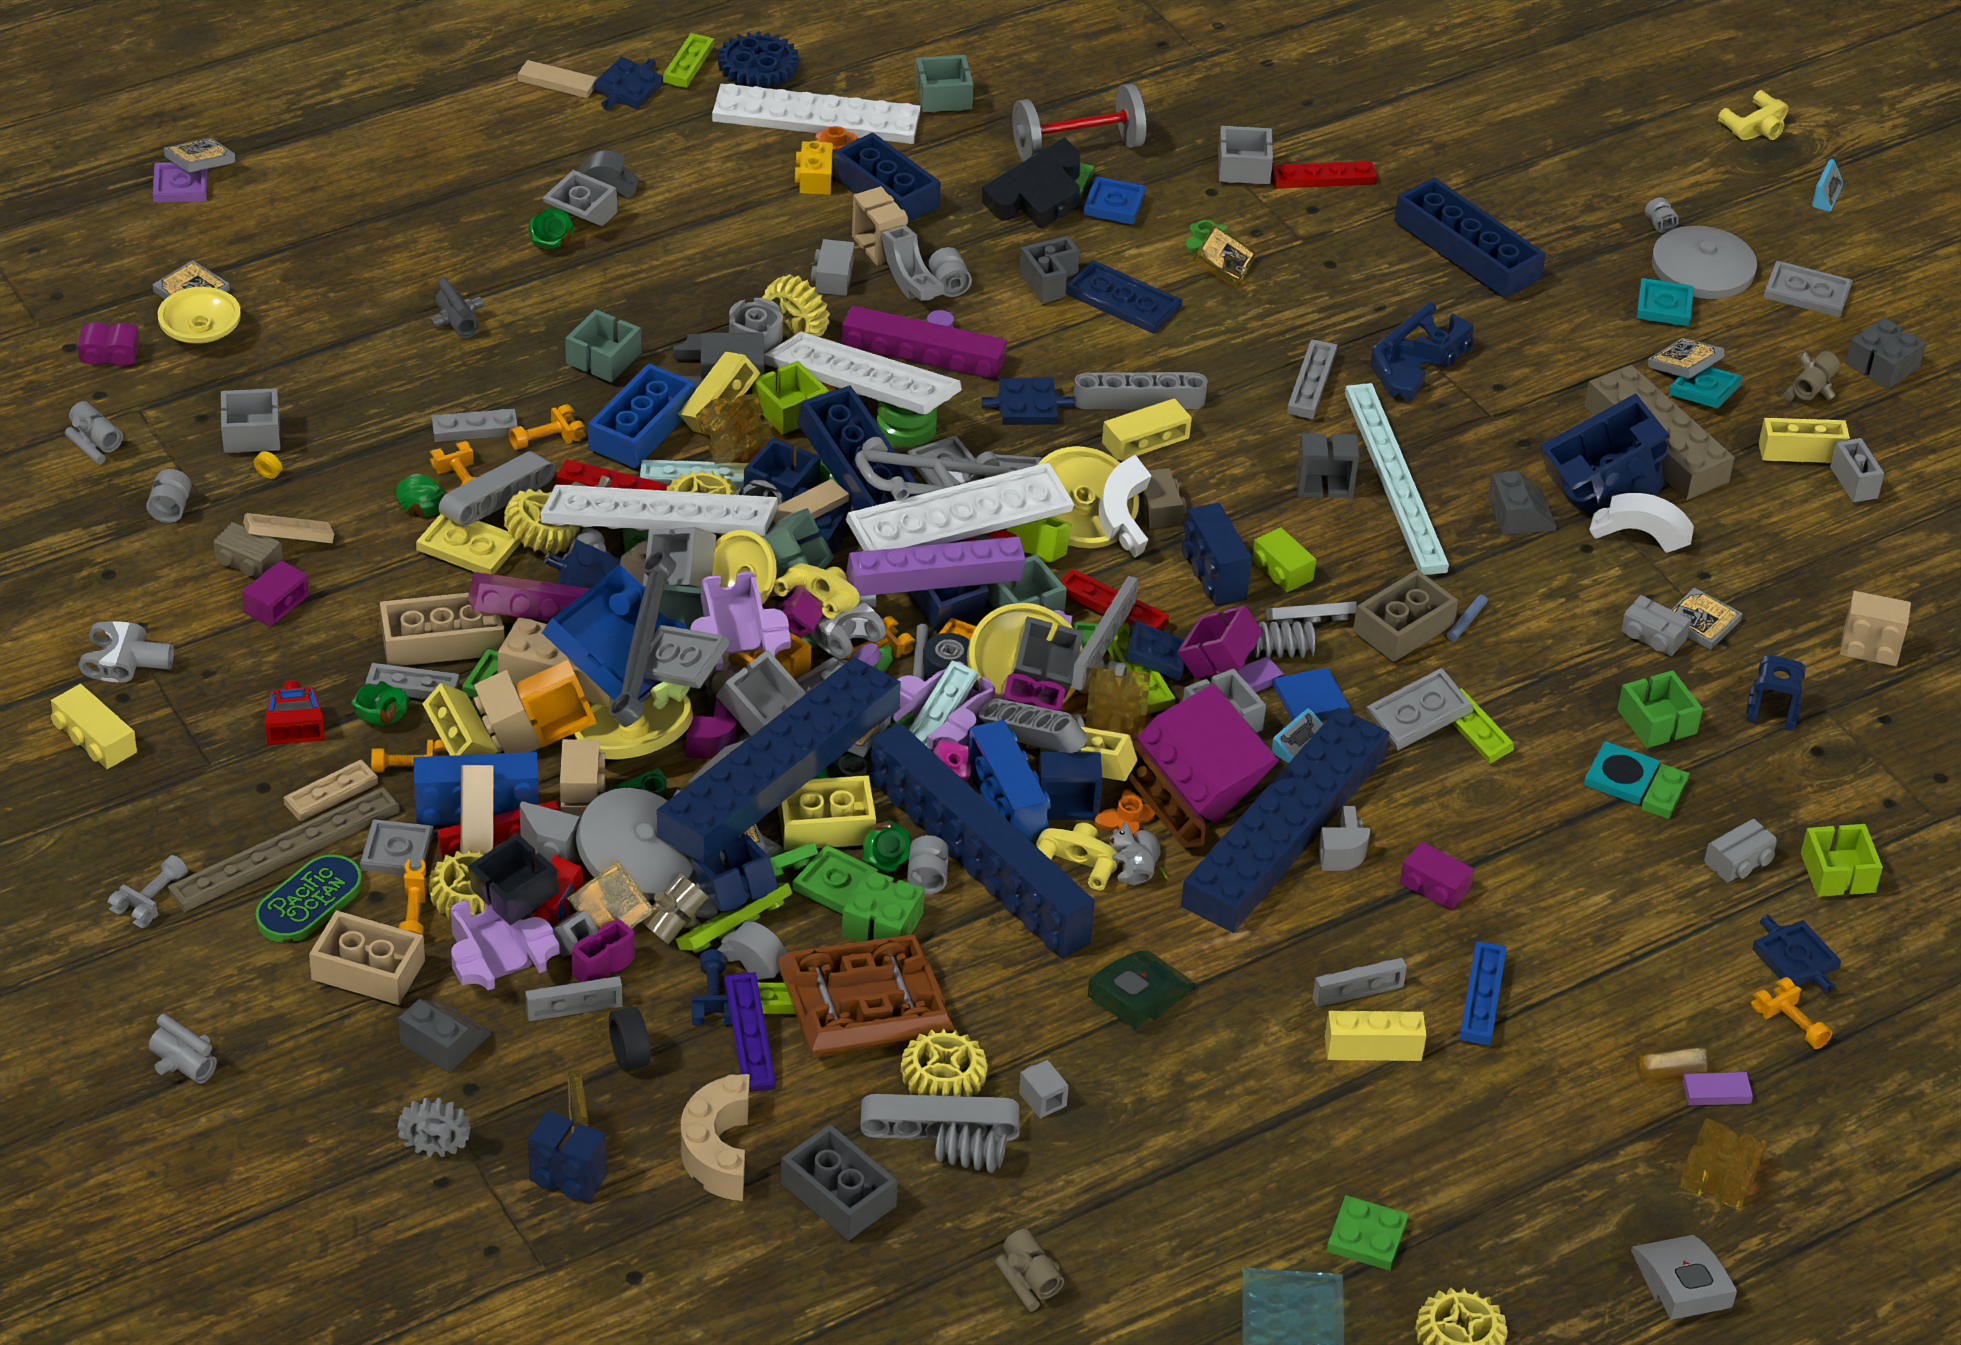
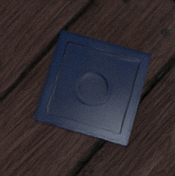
M1134 620L1129 630L1126 659L1180 680L1184 671V661L1178 654V650L1185 640Z

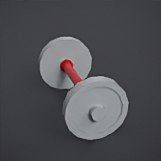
M1132 83L1119 86L1116 93V113L1040 124L1036 109L1029 99L1018 100L1013 107V134L1018 154L1022 161L1042 151L1043 134L1118 123L1121 137L1129 148L1142 146L1146 138L1144 104L1139 90Z

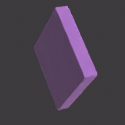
M174 162L155 163L153 202L207 201L208 169L188 173Z

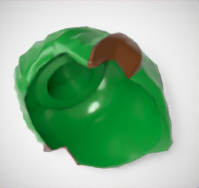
M541 208L535 215L531 216L528 225L529 236L533 245L537 248L555 250L567 245L574 232L569 213L561 209Z
M413 474L404 478L397 484L394 490L398 504L401 505L408 515L416 512L419 517L440 514L439 504L444 495H446L444 488L435 478L422 474Z
M381 680L376 686L369 683L361 687L351 705L354 707L355 715L358 716L359 720L377 726H387L399 721L404 716L408 708L409 697L405 690L394 688Z
M890 820L875 824L871 827L864 840L862 860L878 869L879 872H897L898 869L907 865L909 861L911 844L909 832Z

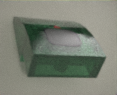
M1144 950L1126 955L1089 979L1088 997L1136 1029L1149 1017L1153 1020L1160 1017L1195 987L1196 982L1149 950Z

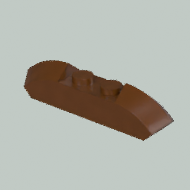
M1138 740L1135 741L1133 747L1137 762L1127 778L1182 846L1187 848L1204 845L1206 830L1204 819L1148 750Z

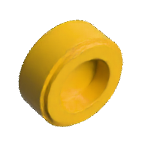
M267 451L260 452L253 461L255 469L262 476L269 479H275L283 469L279 459Z

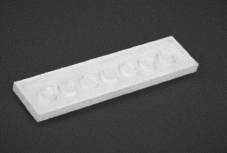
M721 83L712 113V121L818 133L831 126H840L846 132L854 133L857 138H862L873 132L884 141L914 144L920 116V106L909 103L901 104L883 100L874 101L857 97L847 98L835 95L812 94L810 92H794L784 89L776 90L758 86L749 87Z
M799 332L764 354L766 365L779 369L799 361L821 383L836 386L839 389L851 385L858 395H864L877 401L896 405L899 408H905L918 414L925 415L930 413L934 408L950 400L952 396L961 391L960 380L804 332Z
M1048 462L908 497L902 501L896 500L848 512L846 521L863 551L946 544L1071 512L1074 503Z
M555 485L541 511V522L552 523L555 526L565 524L580 525L581 527L603 526L610 529L635 528L639 531L696 527L710 533H719L720 535L734 530H749L765 536L778 509V498Z

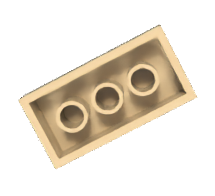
M469 593L380 602L381 628L387 665L405 666L481 658L487 649L499 651L505 641L502 615L474 611L468 601Z
M521 617L517 619L498 651V673L507 670L512 682L515 684L565 660H569L587 701L610 707L613 699L541 633L547 626L546 623Z

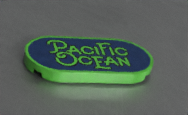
M324 855L312 859L258 904L255 915L259 932L267 939L275 942L285 943L284 939H293V942L307 938L327 922L336 910L340 911L359 894L362 880L359 866L353 860L341 855Z

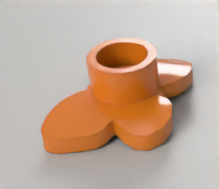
M840 126L828 127L826 130L819 131L815 136V141L833 143L834 151L857 140V136L854 133L846 132Z
M1126 789L1122 793L1117 808L1107 809L1099 813L1095 818L1094 824L1100 829L1114 831V829L1120 830L1124 823H1128L1134 837L1136 832L1139 831V823L1153 820L1156 813L1149 805L1142 804V799L1138 795Z

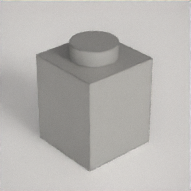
M586 910L570 914L552 926L553 934L559 943V953L562 957L572 955V948L577 942L585 937L596 935L598 932L597 927Z
M1048 1060L1037 1065H1031L1020 1073L1019 1094L1039 1118L1067 1106L1069 1085Z

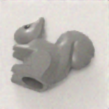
M1124 823L1120 830L1114 829L1113 835L1110 837V845L1118 853L1113 855L1112 859L1122 863L1123 872L1118 875V881L1137 885L1150 880L1154 874L1155 862L1158 861V857L1161 855L1160 843L1157 837L1147 830H1140L1133 837L1128 823Z

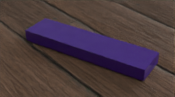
M756 972L724 976V984L740 1075L750 1074L749 1092L775 1089L776 1082Z

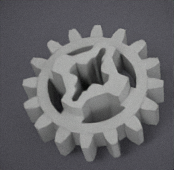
M427 1098L423 1099V1104L412 1101L411 1108L404 1107L402 1115L399 1117L398 1137L405 1139L404 1145L406 1147L414 1145L415 1153H419L422 1150L427 1151L428 1157H431L433 1152H438L441 1157L445 1156V1151L456 1154L457 1147L464 1148L466 1140L469 1139L470 1118L463 1116L464 1110L462 1108L454 1110L453 1102H449L446 1105L442 1104L441 1098H437L435 1103H430Z

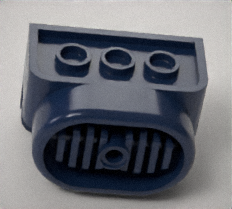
M1635 393L1539 445L1547 473L1565 497L1577 507L1595 513L1602 508H1609L1612 496L1619 494L1643 493L1657 496L1664 483L1661 460L1668 454V445L1665 440L1670 438V436Z

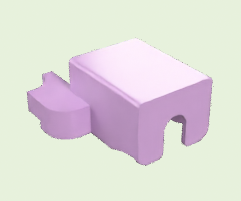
M753 572L738 573L736 575V583L730 587L720 586L721 577L719 575L708 576L702 580L701 602L704 617L696 619L691 625V630L726 636L731 642L726 649L729 654L764 649V652L769 650L775 657L780 650L791 647L787 616L778 609H763ZM722 656L714 667L715 671L723 670Z
M946 669L937 672L926 682L911 675L900 677L898 679L901 681L900 709L891 716V723H896L910 711L913 713L915 721ZM981 677L979 679V690L971 688L961 706L947 717V722L927 737V746L934 749L940 740L966 745L970 741V727L977 726L982 722V719L979 717V710L986 702L995 699V686L987 678Z
M468 900L458 902L451 908L452 934L457 941L451 950L452 968L462 986L479 984L488 991L495 988V978L529 968L532 962L539 973L547 971V960L559 954V943L553 934V929L549 922L543 918L520 919L510 926L493 910L492 904L488 906L485 903L484 912L478 915H471Z

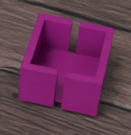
M1245 605L1227 609L1223 614L1219 611L1200 616L1178 650V654L1195 679L1205 676L1213 677L1218 673L1226 672L1233 668L1237 671L1244 666L1247 656L1255 648L1256 642L1263 631Z

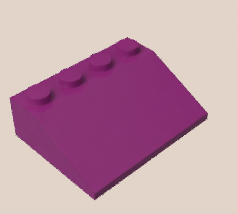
M1214 683L1157 715L1137 736L1195 810L1215 824H1218L1279 762V759Z

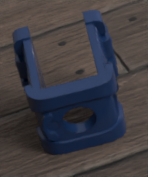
M1771 655L1764 656L1759 664V677L1754 681L1749 693L1746 712L1747 720L1756 723L1764 688L1791 694L1785 729L1793 730L1800 715L1802 701L1801 685L1802 679L1805 678L1806 666L1796 660ZM1774 672H1785L1789 675V678H1778Z

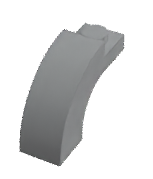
M906 225L882 231V241L888 265L904 295L908 299L917 297L922 301L931 300L935 296L944 294V284L928 271L921 258L917 234Z

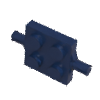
M621 56L594 83V90L607 96L602 102V107L610 110L616 103H620L637 110L663 85V76L651 70L656 66L655 60L648 58L642 65H639Z
M1054 377L999 378L998 397H982L981 406L982 408H998L1002 415L1003 425L1057 424L1058 407L1074 408L1075 398L1074 396H1058L1055 391Z
M575 539L572 541L569 552L564 559L548 552L543 563L558 570L557 584L590 589L619 565L621 559Z
M1769 914L1763 916L1760 924L1769 934L1754 941L1752 948L1754 952L1779 979L1788 977L1793 981L1795 987L1807 982H1815L1825 994L1831 992L1835 984L1829 980L1826 974L1839 969L1840 958L1804 920L1792 925L1779 926Z

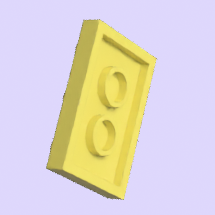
M440 514L416 541V550L473 572L494 575L520 545V542H515V536H510L508 531L479 520L463 527Z

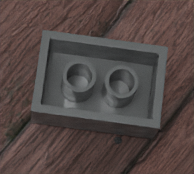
M831 1124L781 1158V1184L848 1241L897 1206L898 1180Z

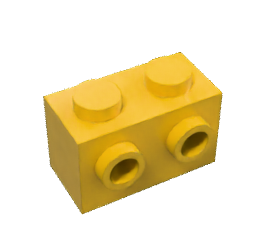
M802 141L801 152L796 151L795 183H800V193L831 195L833 143Z

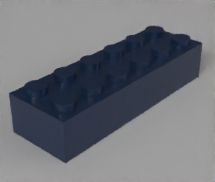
M1433 177L1398 196L1395 222L1504 298L1513 295L1542 278L1546 253L1437 178Z

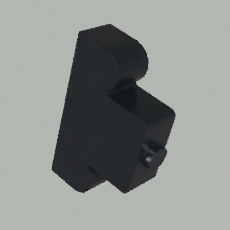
M1063 137L982 186V203L995 217L1004 221L1015 218L1019 209H1021L1039 228L1047 226L1058 218L1065 217L1071 210L1080 205V186L1075 182L1080 176L1079 151Z

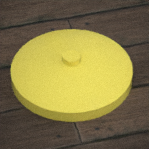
M1079 446L1061 448L1045 456L1037 465L1050 463L1074 503L1071 512L1053 516L1072 524L1068 545L1092 549L1105 547L1119 540L1118 536L1109 541L1102 530L1099 520V502L1108 477L1120 462L1097 449ZM1139 494L1127 501V509L1133 520H1135L1139 509Z
M1031 603L1008 604L990 612L975 628L968 646V667L977 671L979 675L974 683L979 690V679L981 677L987 678L995 686V698L999 699L1002 684L1007 676L1011 674L1020 631L1027 616L1053 623L1046 639L1048 641H1051L1058 625L1072 628V626L1056 612ZM1081 644V647H1080L1079 655H1080V653H1081L1082 650H1083L1082 644ZM1072 685L1066 697H1064L1063 704L1073 695V693L1076 690L1072 688Z
M687 695L681 702L670 697L665 707L657 709L653 706L656 699L650 696L642 703L644 709L641 716L628 727H622L610 716V707L591 703L589 706L597 723L574 733L576 740H599V752H605V759H626L646 755L671 744L686 732L693 719L690 700Z

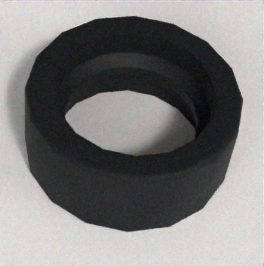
M631 1006L611 1011L609 1014V1033L618 1065L622 1070L647 1066L650 1062V1044L646 1025L638 1007Z

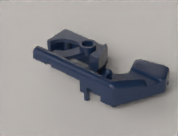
M1429 301L1374 345L1370 366L1392 397L1401 393L1404 401H1412L1425 383V371L1418 368L1419 365L1434 363L1439 364L1442 368L1452 366L1461 354L1468 353L1474 343L1472 339L1474 325L1452 313L1447 334L1446 331L1438 329L1435 325L1432 315L1436 312V306L1433 302ZM1420 326L1424 328L1431 341L1423 336L1418 337L1415 341L1403 338Z

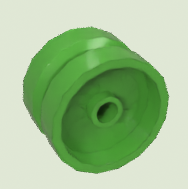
M878 401L877 425L890 444L909 448L921 446L931 441L936 434L937 407L924 415Z

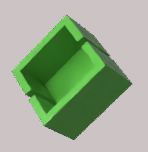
M1672 670L1651 676L1649 686L1646 678L1623 684L1617 710L1644 746L1650 748L1669 742L1671 736L1674 740L1697 734L1703 708Z
M867 869L843 909L842 936L859 942L870 941L871 919L875 920L874 940L911 935L923 915L925 888L898 880L896 884L893 883V877Z

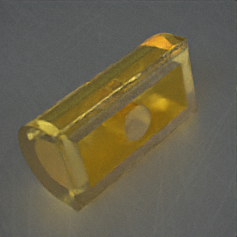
M1688 1048L1641 1055L1635 1058L1637 1072L1643 1082L1684 1076V1074L1704 1073L1707 1070V1054L1704 1048Z

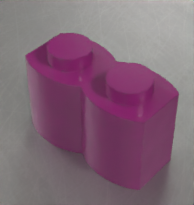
M103 323L83 325L77 346L80 362L85 364H104L108 362L114 365H130L135 363L140 342L138 327L126 323L111 326Z
M1010 674L1002 684L999 699L1060 711L1065 689L1054 682H1036L1031 677L1023 674Z
M621 919L602 926L596 935L581 939L572 948V976L579 982L608 978L611 972L627 967L635 958V931Z

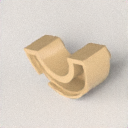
M732 1074L705 1085L690 1098L681 1117V1158L687 1173L691 1178L695 1177L704 1184L703 1189L726 1199L743 1201L745 1150L733 1148L720 1140L719 1136L725 1130L734 1126L748 1125L750 1074Z

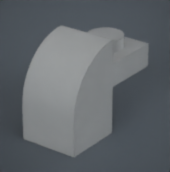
M1343 806L1340 828L1322 827L1319 844L1321 870H1349L1360 865L1366 858L1370 828H1362V819L1357 818L1355 806Z
M745 921L736 932L726 935L721 941L722 945L717 949L725 954V962L740 960L748 973L756 972L757 980L774 978L780 971L777 958L788 953L773 932L765 926L752 921Z

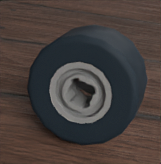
M941 633L931 637L925 643L923 649L925 677L929 679L937 672L947 669L952 660L961 662L968 667L967 651L970 640L955 633Z

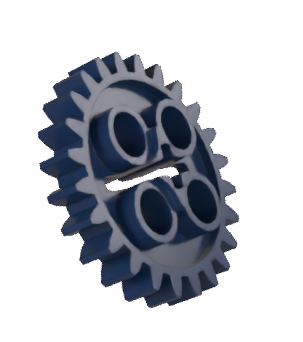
M757 31L756 35L747 32L746 37L737 34V40L730 37L729 43L723 42V48H719L718 65L719 71H722V76H729V82L737 80V85L746 83V86L749 87L751 85L758 87L765 85L769 89L772 83L778 87L779 81L787 83L788 78H794V73L798 72L799 55L798 50L794 49V44H788V39L780 40V35L770 37L769 32L765 36H762L760 31Z

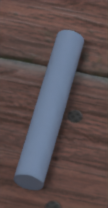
M1478 595L1449 630L1447 638L1450 641H1456L1487 604L1488 599L1486 596Z

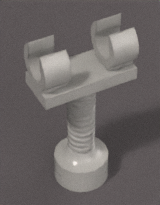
M170 855L161 864L162 872L140 893L123 884L119 891H115L109 897L108 903L113 905L109 910L116 914H122L130 905L135 908L131 915L136 918L133 923L141 928L147 927L152 919L158 916L156 902L152 901L151 898L170 880L178 882L188 873L185 863L177 856Z

